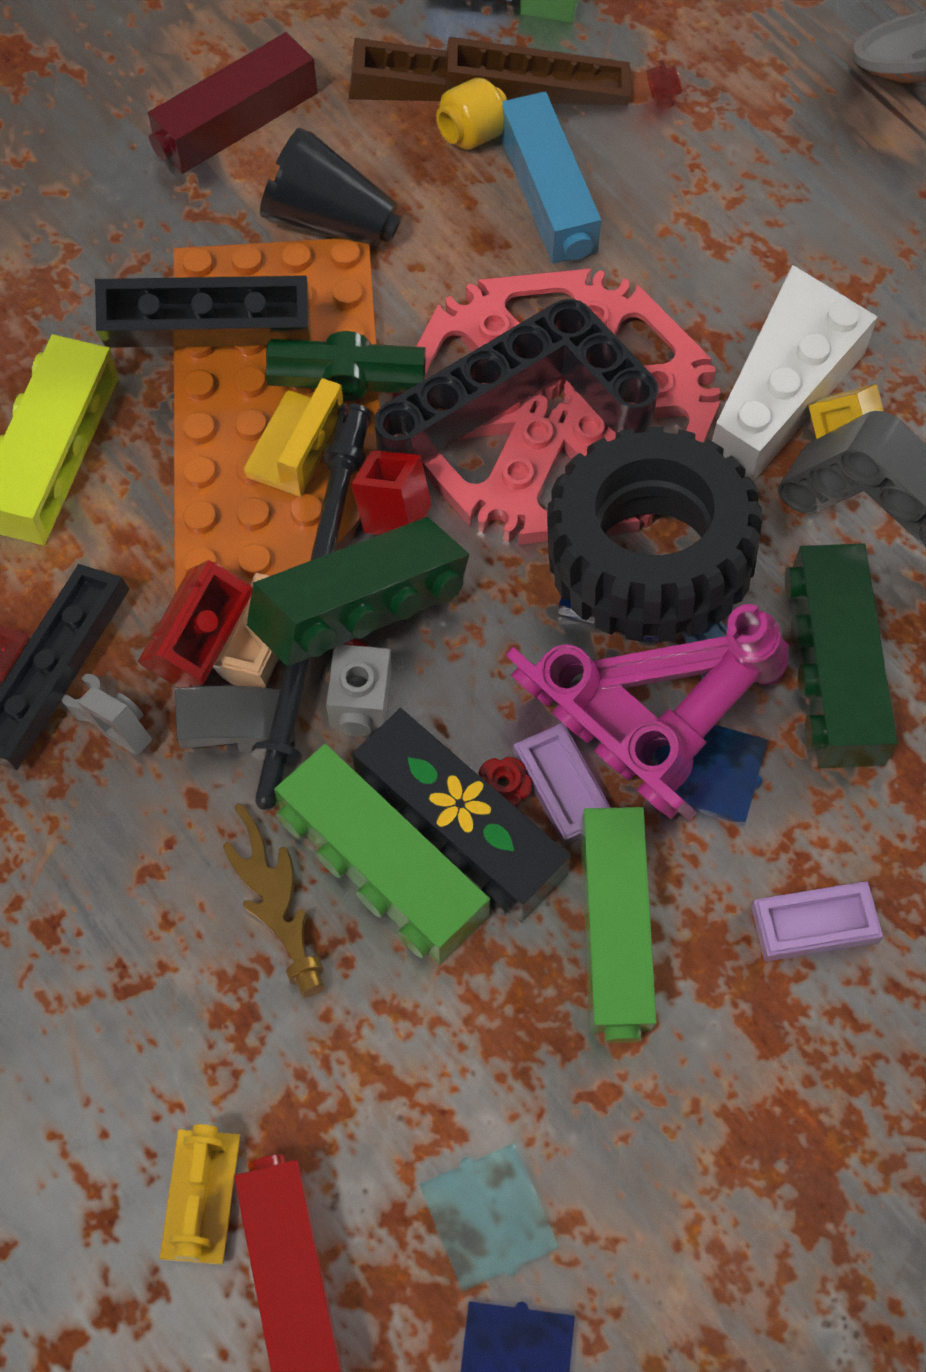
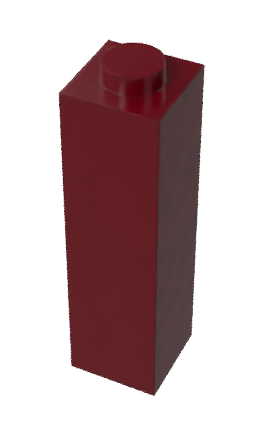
M285 32L148 111L152 134L149 135V141L154 152L162 161L168 159L181 174L199 165L318 94L314 58Z

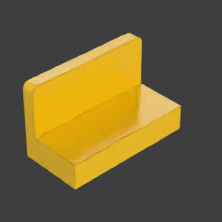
M322 378L312 397L294 391H287L244 466L245 476L301 497L324 455L325 447L330 444L333 438L338 418V408L343 404L342 386Z

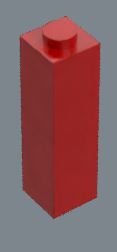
M282 1154L255 1159L248 1163V1172L234 1175L270 1371L344 1372L301 1166L297 1159L286 1162L285 1155Z

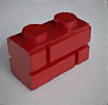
M210 560L190 568L153 632L154 640L147 643L137 662L179 688L196 687L204 684L251 597V585Z

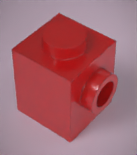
M371 450L351 483L363 531L367 534L380 535L425 518L432 505L421 455Z

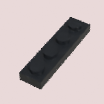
M81 564L77 565L0 685V765L17 771L129 592L130 589L122 577Z

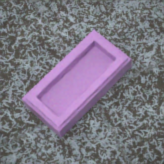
M560 723L513 744V753L516 759L525 765V773L532 780V789L563 847L580 840V821L584 808L611 807L567 727Z
M868 881L755 899L751 904L764 962L879 943L883 938Z

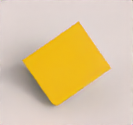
M877 384L832 394L808 405L816 439L868 412L875 410L883 411Z

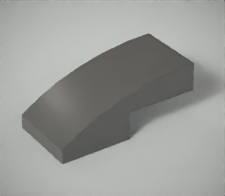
M246 686L175 688L177 741L180 749L237 743L240 752L252 751V747L256 742L269 740L280 690ZM293 732V736H292V740H291V745H290L291 747H295V733H294V732Z

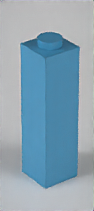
M547 92L503 101L504 130L500 138L552 264L570 259L578 260L587 255L598 253L602 220Z

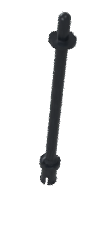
M346 403L339 406L332 443L325 447L323 461L330 470V476L310 561L334 552L351 476L359 472L366 460V455L362 450L372 414L370 410L359 404L350 403L349 414H347L348 406ZM310 658L288 667L285 666L269 740L256 742L252 747L251 754L257 759L264 761L255 802L260 809L265 811L272 810L278 802L274 788L282 782L285 767L297 766L302 760L303 755L301 752L290 745Z

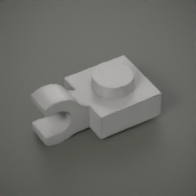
M85 674L81 679L89 690L80 699H73L71 696L65 695L61 699L63 704L74 718L94 724L103 736L138 756L153 740L139 722L143 717L142 711L134 702L121 693H118L113 698L98 677L92 674Z

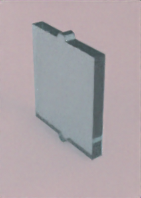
M514 1143L474 1161L469 1157H465L461 1160L460 1167L419 1184L462 1292L504 1273L508 1277H514L517 1273V1267L559 1249Z

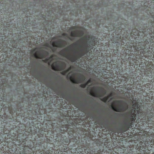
M877 410L868 412L810 442L801 450L778 485L779 496L785 504L805 514L817 513L864 491L926 548V443L892 414Z

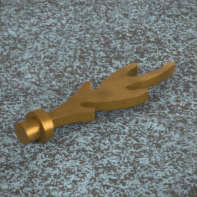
M238 803L234 809L244 821L249 832L252 855L248 859H243L230 842H226L223 848L241 880L254 894L263 899L261 903L246 900L243 903V907L247 912L263 922L278 937L294 961L286 969L290 983L298 985L302 997L314 996L324 989L320 977L324 969L319 957H306L304 926L307 915L304 910L300 909L296 912L292 921H285L291 907L295 886L293 864L286 847H280L277 866L269 868L266 848L260 831L249 812L242 804Z

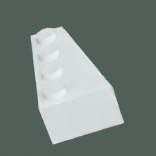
M792 265L716 422L712 441L724 448L723 456L725 458L730 455L735 457L746 469L745 477L755 481L809 419L811 415L808 405L828 396L865 354L878 316Z

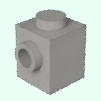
M338 645L334 647L326 701L330 728L338 729L340 732L350 736H366L371 732H375L387 721L392 679L390 649Z

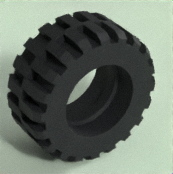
M648 426L647 432L634 433L633 428L619 431L616 433L615 439L608 442L603 437L587 446L586 456L579 453L565 466V474L560 475L556 479L551 490V501L548 503V556L550 572L555 576V586L559 594L566 600L571 599V610L581 619L588 620L592 616L595 618V628L610 635H613L615 630L625 632L626 639L642 642L643 636H658V642L675 641L676 633L686 631L688 637L706 631L708 620L711 619L714 623L721 622L731 614L733 604L742 602L749 590L750 579L754 577L762 527V507L758 504L759 493L754 481L749 477H745L746 469L735 457L730 455L725 458L723 456L724 448L709 439L704 443L695 440L696 434L693 432L679 429L677 434L664 432V427ZM642 514H661L681 520L692 527L701 538L688 548L675 553L645 555L629 551L617 545L605 533L612 526L629 517Z

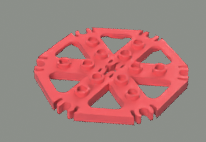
M592 268L479 279L478 287L471 283L466 286V300L470 304L460 305L451 296L445 298V311L438 304L416 346L426 347V375L442 342L447 337L455 336L460 338L473 352L520 324L505 307L509 299L517 296L561 292L569 295L572 299L586 304L615 336H617L625 320L635 317L643 320L672 349L674 358L670 362L644 366L658 383L654 419L686 416L689 421L686 431L696 434L695 440L704 443L708 438L721 404V400L719 401L720 388L705 389L700 386L701 384L713 383L716 370L715 366H711L712 359L638 284L636 285L635 292L628 298L629 280L623 279L620 287L616 290H607L603 287L605 272L600 270L594 275L592 285H587L591 279ZM563 376L459 438L467 439L510 434L489 478L484 482L472 484L465 481L439 451L422 461L425 477L469 527L471 526L472 519L478 513V532L484 533L491 521L502 520L506 523L503 541L509 543L515 538L517 526H524L518 534V545L548 542L547 511L538 502L562 451L572 460L579 453L586 456L587 446L605 437L607 442L615 439L616 433L610 429ZM564 386V403L558 404L556 409L553 408L548 418V401H552L556 395L559 396ZM392 393V399L402 393ZM396 434V437L405 436V434ZM642 514L624 519L612 526L605 534L615 535L639 532L640 525L647 528L652 524L653 514Z

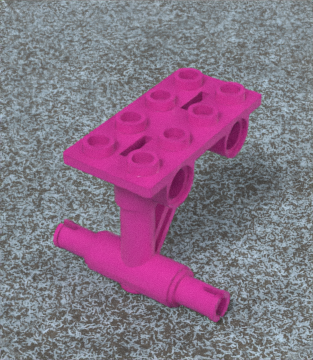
M744 604L731 612L728 617L727 633L724 637L594 661L582 649L575 645L567 644L551 649L536 665L532 664L514 647L509 650L506 656L518 666L511 676L547 707L554 700L559 704L552 714L587 744L594 737L601 742L594 752L628 781L635 774L644 781L637 791L653 806L670 819L679 812L688 820H691L698 812L684 801L676 791L692 772L693 757L707 743L703 738L754 682L770 686L782 679L788 665L789 655L787 650L789 645L783 640L778 623L771 615L758 610L759 607L756 605ZM583 673L580 682L570 688L573 678ZM706 674L674 711L668 708L659 719L624 689ZM662 746H670V754L667 759L660 765L651 766V756L654 751Z

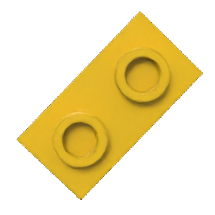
M195 1124L192 1130L178 1129L160 1260L224 1265L240 1134L219 1133L218 1127L206 1124Z

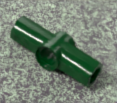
M351 331L333 333L327 338L326 342L270 339L266 351L267 385L317 388L323 378L342 386L343 401L361 399L366 395L367 391L404 393L425 380L426 347L371 344L365 336Z

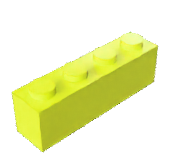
M52 334L44 352L38 353L35 357L31 380L25 392L20 393L14 402L13 418L5 435H0V535L45 546L119 379L109 347Z

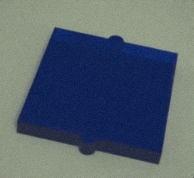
M715 725L703 738L707 743L693 757V767L689 777L674 792L697 812L745 825L754 789H759L762 784V778L758 775L768 740ZM666 745L656 750L655 759L658 760V765L663 763L669 756L670 746Z
M469 1301L460 1372H570L575 1316L530 1310L525 1302H518L516 1307Z

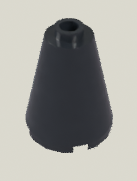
M300 127L297 128L288 139L275 163L280 168L275 180L269 179L260 204L259 215L271 223L336 239H348L365 243L373 248H377L382 240L390 243L402 219L401 216L395 214L397 203L313 132L301 129Z

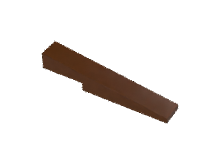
M449 37L446 50L361 38L354 39L349 100L440 101L442 95L449 89L477 77L484 78L495 87L501 89L507 100L545 91L551 104L628 105L631 98L630 62L456 37Z

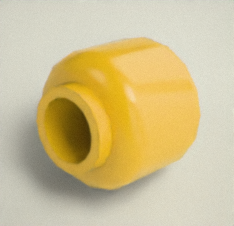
M478 77L449 89L442 95L439 109L436 112V121L440 133L447 142L465 150H471L500 136L504 130L502 104L503 101L507 100L505 94L488 80Z

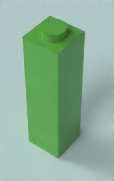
M644 807L584 808L580 821L590 1033H604L605 1042L607 1043L639 1042L642 1040L641 1032H650L656 1025Z

